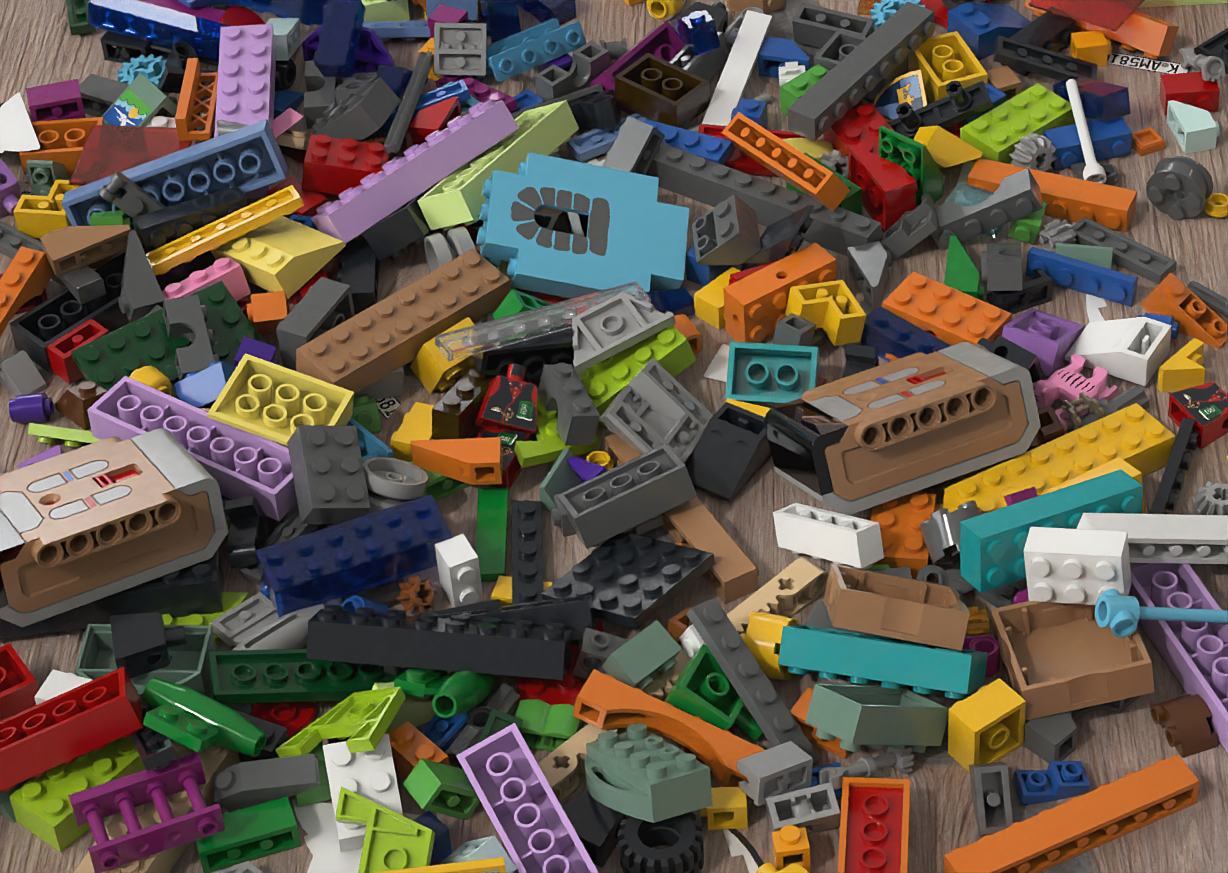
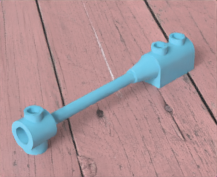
M1109 589L1103 592L1096 602L1095 619L1099 627L1110 628L1114 636L1122 638L1135 632L1139 619L1228 623V610L1139 606L1136 597L1121 596L1117 589Z

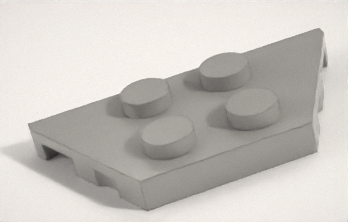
M621 292L573 317V365L575 372L578 374L675 324L676 321L673 313L669 311L665 314L654 309L653 304L644 300L639 301L634 296Z

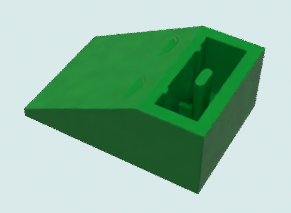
M881 125L879 127V156L902 166L910 176L915 178L918 190L915 192L917 207L921 205L922 200L920 198L926 193L930 195L933 203L938 201L943 196V174L927 147Z

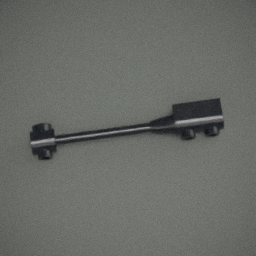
M129 25L123 29L111 27L100 39L104 59L118 63H131L130 58L136 59L140 55L148 58L150 54H153L154 58L163 56V59H167L173 46L172 43L161 39L153 30L141 33ZM195 51L199 62L219 65L218 55ZM291 58L289 60H277L275 91H278L281 87L290 88L296 78V65Z

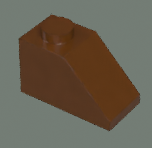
M81 382L78 386L66 390L56 402L55 409L85 431L89 430L91 426L87 410L108 391L95 382Z

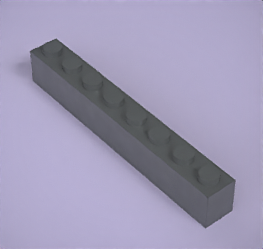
M906 2L788 108V130L813 141H816L823 133H826L835 122L843 118L846 112L854 105H857L869 91H872L880 81L888 77L891 71L899 64H902L913 51H916L925 40L934 34L936 27L934 11Z

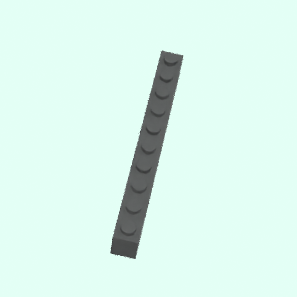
M661 143L645 174L658 177V187L712 207H716L720 202L725 201L734 194L756 211L757 223L766 227L811 204L814 208L809 217L813 219V222L806 234L801 233V236L805 237L804 241L812 244L816 242L823 248L847 257L848 247L876 241L881 243V222L837 207L832 212L807 195Z

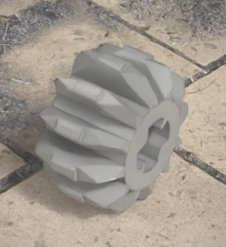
M1029 133L1027 137L1021 136L1020 143L1013 144L1015 151L1009 154L1013 159L1010 163L1011 165L1044 172L1047 169H1052L1051 162L1057 159L1053 155L1056 148L1051 144V141L1047 137L1036 133Z
M1221 480L1217 484L1207 481L1205 487H1199L1193 502L1194 513L1196 515H1228V484H1223Z

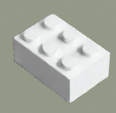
M1030 527L1023 551L1029 601L1096 605L1102 593L1109 589H1117L1121 596L1129 595L1132 580L1127 532Z
M389 734L383 735L374 751L351 753L346 745V741L323 745L334 816L336 815L341 787L403 816ZM336 821L340 851L363 848L366 825L339 823Z

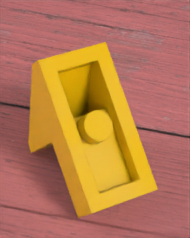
M1196 338L1192 339L1159 367L1157 390L1161 392L1180 391L1204 384L1205 368L1202 366L1204 363V342Z

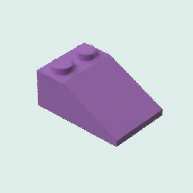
M1031 308L1004 325L1002 337L1035 354L1040 362L1044 377H1048L1061 368L1065 361V355L1081 335L1085 326Z

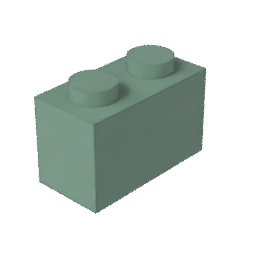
M656 620L610 654L602 667L608 675H611L616 680L644 691L655 681L652 678L659 671L664 675L678 663L675 658L682 648L660 622Z

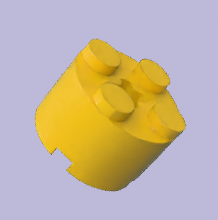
M752 611L749 615L746 634L741 633V638L768 679H791L794 673L788 672L789 666L778 665L783 626L800 625L799 620L787 616Z

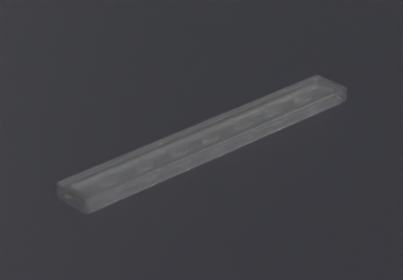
M635 281L440 334L435 338V345L448 361L572 328L573 317L621 292L630 294L639 301L644 300L650 303L651 298Z

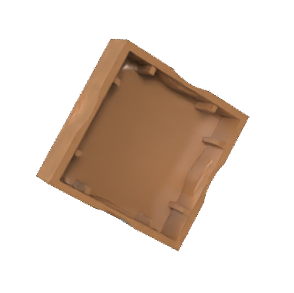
M831 564L824 603L833 627L962 651L970 612L965 603L960 601V595L955 587Z
M1026 601L991 609L994 638L998 641L999 653L1014 691L1026 701L1025 721L1154 693L1152 661L1139 633L1135 630L1131 635L1120 638L1114 636L1110 628L1099 627L1095 619L1096 605Z

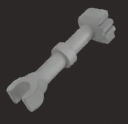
M1192 47L1179 49V53L1184 57V62L1181 63L1182 68L1194 67V69L1202 71V79L1205 81L1214 82L1215 80H1220V77H1226L1224 62L1219 57H1207L1202 54L1196 55Z
M905 745L903 750L888 747L885 754L873 758L866 756L860 758L858 763L846 767L823 768L819 771L820 784L832 782L833 789L837 790L842 788L843 777H858L861 775L869 777L876 774L877 770L891 765L903 774L911 772L912 765H914L912 760L914 755L911 754L912 747Z

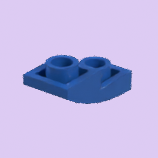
M1050 761L1047 770H1015L1012 778L1021 804L1045 803L1072 797L1088 791L1091 786L1082 761Z

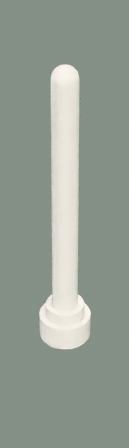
M1069 79L1066 82V87L1086 163L1083 178L1087 181L1104 184L1107 180L1105 170L1096 161L1077 82L1074 79Z

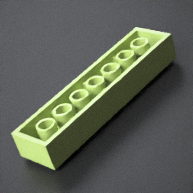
M567 100L524 111L515 119L519 129L446 176L422 196L417 202L430 230L442 228L443 231H446L460 223H464L467 226L477 222L481 205L486 202V196H482L483 183L485 179H490L493 169L517 174L520 162H525L529 152L549 156L559 151L558 147L569 142L572 139L571 135L579 127Z

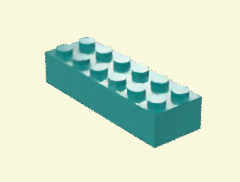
M1120 469L960 521V576L980 593L1025 579L1026 570L1023 551L1030 527L1077 529L1083 513L1142 514L1143 485Z
M800 624L783 626L778 665L789 666L788 672L806 675L807 673H817L819 671V677L838 679V677L847 678V676H850V682L869 684V682L878 683V681H882L881 686L885 688L901 689V687L909 688V686H913V692L922 694L941 693L942 690L945 691V697L964 699V697L971 696L980 687L984 686L988 652L962 649L960 651L896 638Z

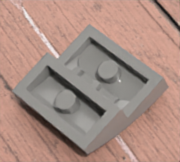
M435 22L434 75L486 76L487 23Z

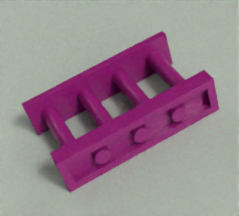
M198 752L172 760L171 764L163 769H152L148 772L145 769L69 795L77 825L81 826L89 823L97 845L88 848L95 873L112 870L124 864L225 830L219 803L207 807L200 791L199 785L205 784L206 780ZM186 790L194 812L175 818L167 796ZM154 801L162 823L142 829L134 807ZM121 812L129 834L110 840L102 818Z

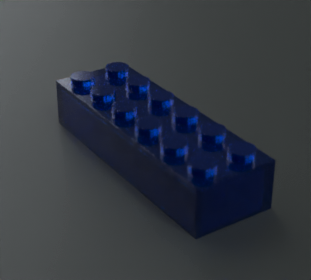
M430 494L277 543L255 552L262 582L278 617H282L285 614L300 609L316 606L437 566L435 544L452 538V533Z

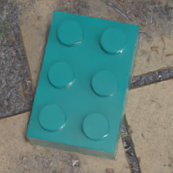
M730 342L725 400L732 399L768 408L795 410L804 392L818 387L819 348L814 346Z

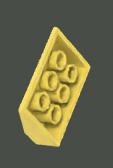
M281 216L264 227H258L247 232L241 238L232 239L222 244L218 249L212 250L211 253L215 260L230 257L242 266L246 281L266 290L270 289L273 292L285 291L289 299L338 254L346 244L342 240Z
M245 353L207 413V418L288 446L287 442L298 425L346 426L353 414L354 392Z

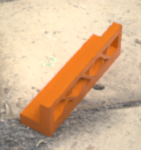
M188 58L175 115L179 141L210 140L216 115L218 72L201 73L198 58ZM201 82H213L208 86L201 84ZM206 95H207L208 97H210V98H208L207 100H205V101H203V102H202L201 100H199V99L203 98V97L206 96ZM202 111L207 112L206 114L202 115L201 117H199V116L196 115V114H198V113H200V112H202ZM199 126L205 129L202 131H192Z

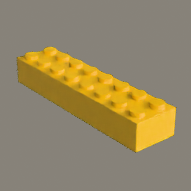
M1135 403L945 488L943 509L948 508V511L952 512L958 510L959 505L973 500L976 501L981 514H985L1006 507L1007 504L1004 498L1006 495L1034 486L1037 495H1043L1044 491L1119 457L1140 471L1142 476H1145L1167 465L1176 436L1139 404Z

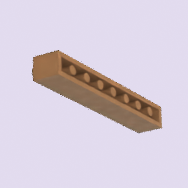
M615 433L605 437L606 452L613 460L614 468L641 456ZM695 497L689 500L686 505L674 507L661 514L663 516L662 527L675 543H681L682 546L697 548L714 554L716 564L702 576L725 604L758 590L757 576H759V569L756 562L744 554L737 540L733 541L728 535L724 524L718 522L713 517L707 504H702Z

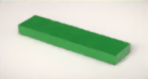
M508 487L478 489L475 553L479 560L481 582L497 581L499 575L506 576Z

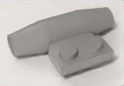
M259 592L210 623L213 632L230 647L236 646L233 650L301 649L307 645L308 621L320 609H324V605L321 602H316L281 617L279 607Z

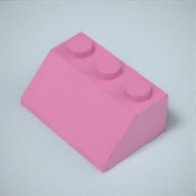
M230 257L218 259L212 266L204 270L195 271L188 278L179 283L169 284L162 291L165 300L185 297L222 280L235 301L251 294L242 266Z

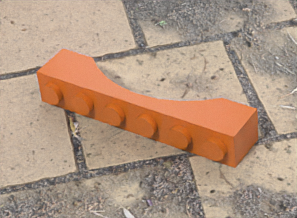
M21 246L1 277L0 337L14 314L27 301L41 295L53 277L54 271L48 262L45 252Z
M593 669L579 692L572 716L600 729L627 728L631 724H645L650 732L670 738L693 752L710 768L722 787H739V781L745 780L748 782L747 777L742 775L737 769V761L765 751V749L757 744L743 740L727 730H722L705 722L698 716L690 715L668 702L654 698L638 688H633L616 680L611 675L601 673Z

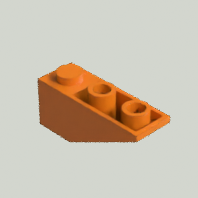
M1171 272L1140 304L1148 313L1174 316V322H1179L1180 333L1196 338L1217 349L1228 339V324Z
M501 437L413 440L410 442L413 464L420 468L470 485L502 484L503 453Z

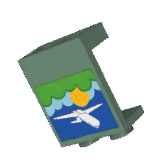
M140 73L101 117L104 119L106 133L115 141L119 138L116 143L127 153L132 149L136 154L141 155L143 152L132 141L162 107L175 117L177 105Z

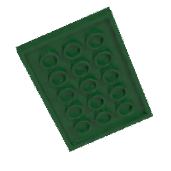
M222 280L189 295H198L200 304L206 306L208 322H205L207 329L212 330L214 346H211L213 354H218L219 361H224L234 366V360L243 336L263 342ZM162 308L72 350L71 357L87 381L95 382L107 391L124 376L130 377L134 370L151 365L169 378L171 382V396L178 399L175 383L179 382L175 365L176 349L188 347L193 343L183 337L169 339Z

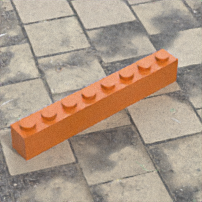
M1178 754L1167 759L1158 760L1151 766L1137 772H1130L1125 777L1109 784H1103L1089 793L1073 797L1052 809H1045L1036 816L1022 822H1015L1006 829L992 835H985L978 841L962 848L953 849L950 853L944 855V873H1040L1198 803L1200 780Z

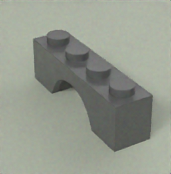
M1027 168L1003 178L995 193L979 204L959 206L952 200L935 207L938 229L930 235L939 249L944 250L949 247L950 235L956 236L959 242H963L1043 208L1040 187Z
M1140 696L1027 720L1025 724L1024 747L1047 763H1050V761H1062L1076 750L1077 726L1074 721L1087 712L1097 710L1120 714Z

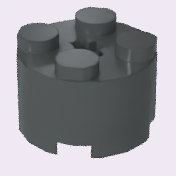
M976 501L965 502L958 506V510L949 512L948 508L938 510L930 514L931 519L920 524V531L934 565L937 563L944 565L960 560V521L982 515Z

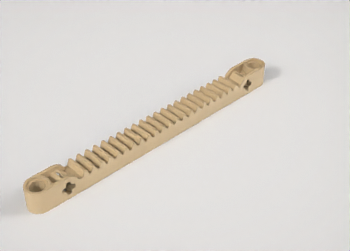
M800 557L730 611L727 617L740 635L741 633L746 634L749 615L752 611L787 617L795 616L824 593L829 573L806 558ZM682 649L675 658L678 663L666 674L662 675L659 671L652 678L655 681L643 692L664 702L691 657H688ZM588 723L538 763L560 804L577 791L580 785L579 776L581 774L585 775L586 743L597 741L598 734L602 732L612 731L619 735L626 733L627 728L600 729Z

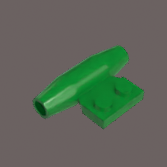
M410 668L394 679V687H401L404 694L419 697L435 695L432 700L434 712L439 717L450 718L469 712L485 700L494 688L499 675L473 673L471 671H457L452 675L447 673V670Z
M156 677L151 679L145 687L143 701L154 709L146 712L143 725L198 753L213 745H217L256 757L264 748L267 734L236 710L192 688Z

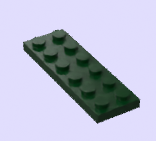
M307 649L208 652L213 699L222 704L340 701L346 699L354 692L372 690L374 683L394 682V679L404 673L403 667L306 659Z

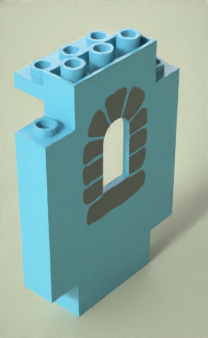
M529 152L525 162H520L517 174L493 169L490 179L484 180L482 196H486V202L482 203L479 220H483V228L480 227L478 230L476 244L481 245L480 255L497 269L502 260L509 261L507 275L511 276L510 287L598 304L621 292H625L634 296L639 301L644 300L648 302L650 289L677 293L684 281L689 208L657 202L658 177ZM547 207L588 215L587 237L542 228L536 223L534 212L539 208Z

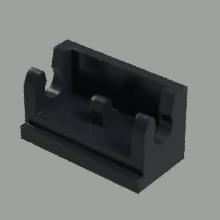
M1041 268L1034 269V273L1039 278L1035 277L1030 281L1022 283V291H992L987 294L986 300L991 305L1015 314L1052 301L1053 279Z

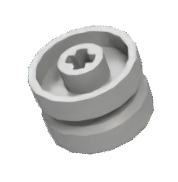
M464 226L450 229L447 233V240L440 233L424 238L425 254L430 273L471 249L476 251L471 236Z
M374 457L365 460L363 468L371 507L366 514L367 516L383 522L402 524L421 509L423 502L420 497L425 493L428 476L424 470L412 463L395 458Z

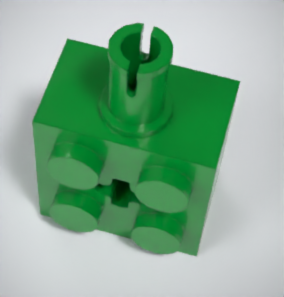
M703 644L686 663L664 702H668L690 715L698 716L705 722L722 730H728L733 724L756 741L763 733L751 713L744 709L745 705L708 647Z

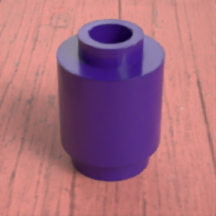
M43 392L18 395L16 399H10L9 413L11 420L20 424L49 421L50 415L54 414L52 398H48L47 394Z

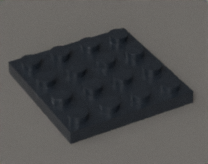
M628 532L617 534L600 547L594 549L589 556L574 565L560 579L554 581L550 587L541 593V596L545 601L591 594L595 618L638 629L716 564L713 553L697 548H689Z

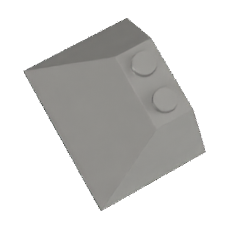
M652 358L623 388L599 419L611 432H614L639 454L643 455L667 443L684 463L694 450L713 414Z

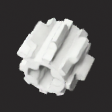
M797 61L785 62V66L779 67V87L804 73L805 65H798Z

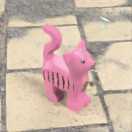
M1076 353L1072 355L1070 364L1067 367L1055 371L1047 380H1039L1032 383L1039 410L1050 405L1052 406L1057 399L1072 402L1079 398V393L1081 392L1088 396L1089 399L1095 398L1097 401L1106 399L1109 402L1117 397L1118 387L1116 385L1111 388L1106 386L1109 371L1100 366L1094 369L1091 378L1086 379L1080 373L1086 358ZM1080 404V405L1076 406L1075 409H1077V408H1079V407H1082V406H1084V405H1083V404ZM1062 408L1057 409L1055 413L1065 431L1068 428V424L1063 419L1070 420L1069 414ZM1086 409L1077 413V417L1082 418L1089 413V410Z

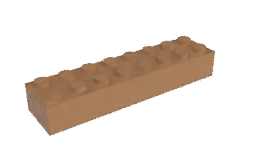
M471 249L297 348L296 371L353 391L356 394L414 360L424 343L467 317L475 324L487 317L488 312H495L509 294L510 279L478 252Z

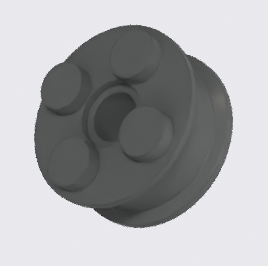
M1169 156L1157 164L1154 174L1147 182V197L1158 210L1168 214L1174 220L1193 218L1200 214L1205 207L1206 200L1213 191V180L1206 168L1197 161L1184 156Z

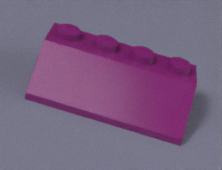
M666 20L651 30L589 84L590 86L602 84L603 91L614 89L615 93L614 77L642 56L650 53L670 62L686 44ZM618 104L620 111L630 115L636 113Z

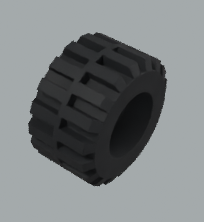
M693 812L655 823L627 815V819L622 820L620 830H618L620 866L623 873H699V870L703 869L704 845L702 825L700 821L696 820V815ZM658 845H668V846H671V847L664 848V849H654V848H652V847L658 846Z

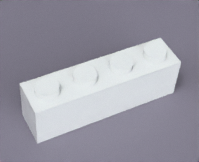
M794 503L773 512L778 547L791 550L792 553H803L811 555L814 559H827L834 564H846L863 570L872 567V563L884 558L878 522L799 503Z

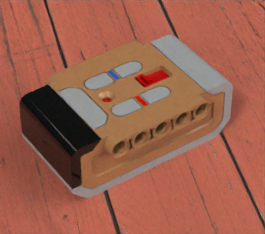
M962 342L930 354L915 353L804 392L799 399L773 407L766 413L764 418L775 472L817 500L845 515L855 514L1026 453L1041 427L1029 371L970 342Z
M164 428L155 429L124 441L118 437H109L0 475V618L20 627H25L212 558L228 533L218 482L176 437Z

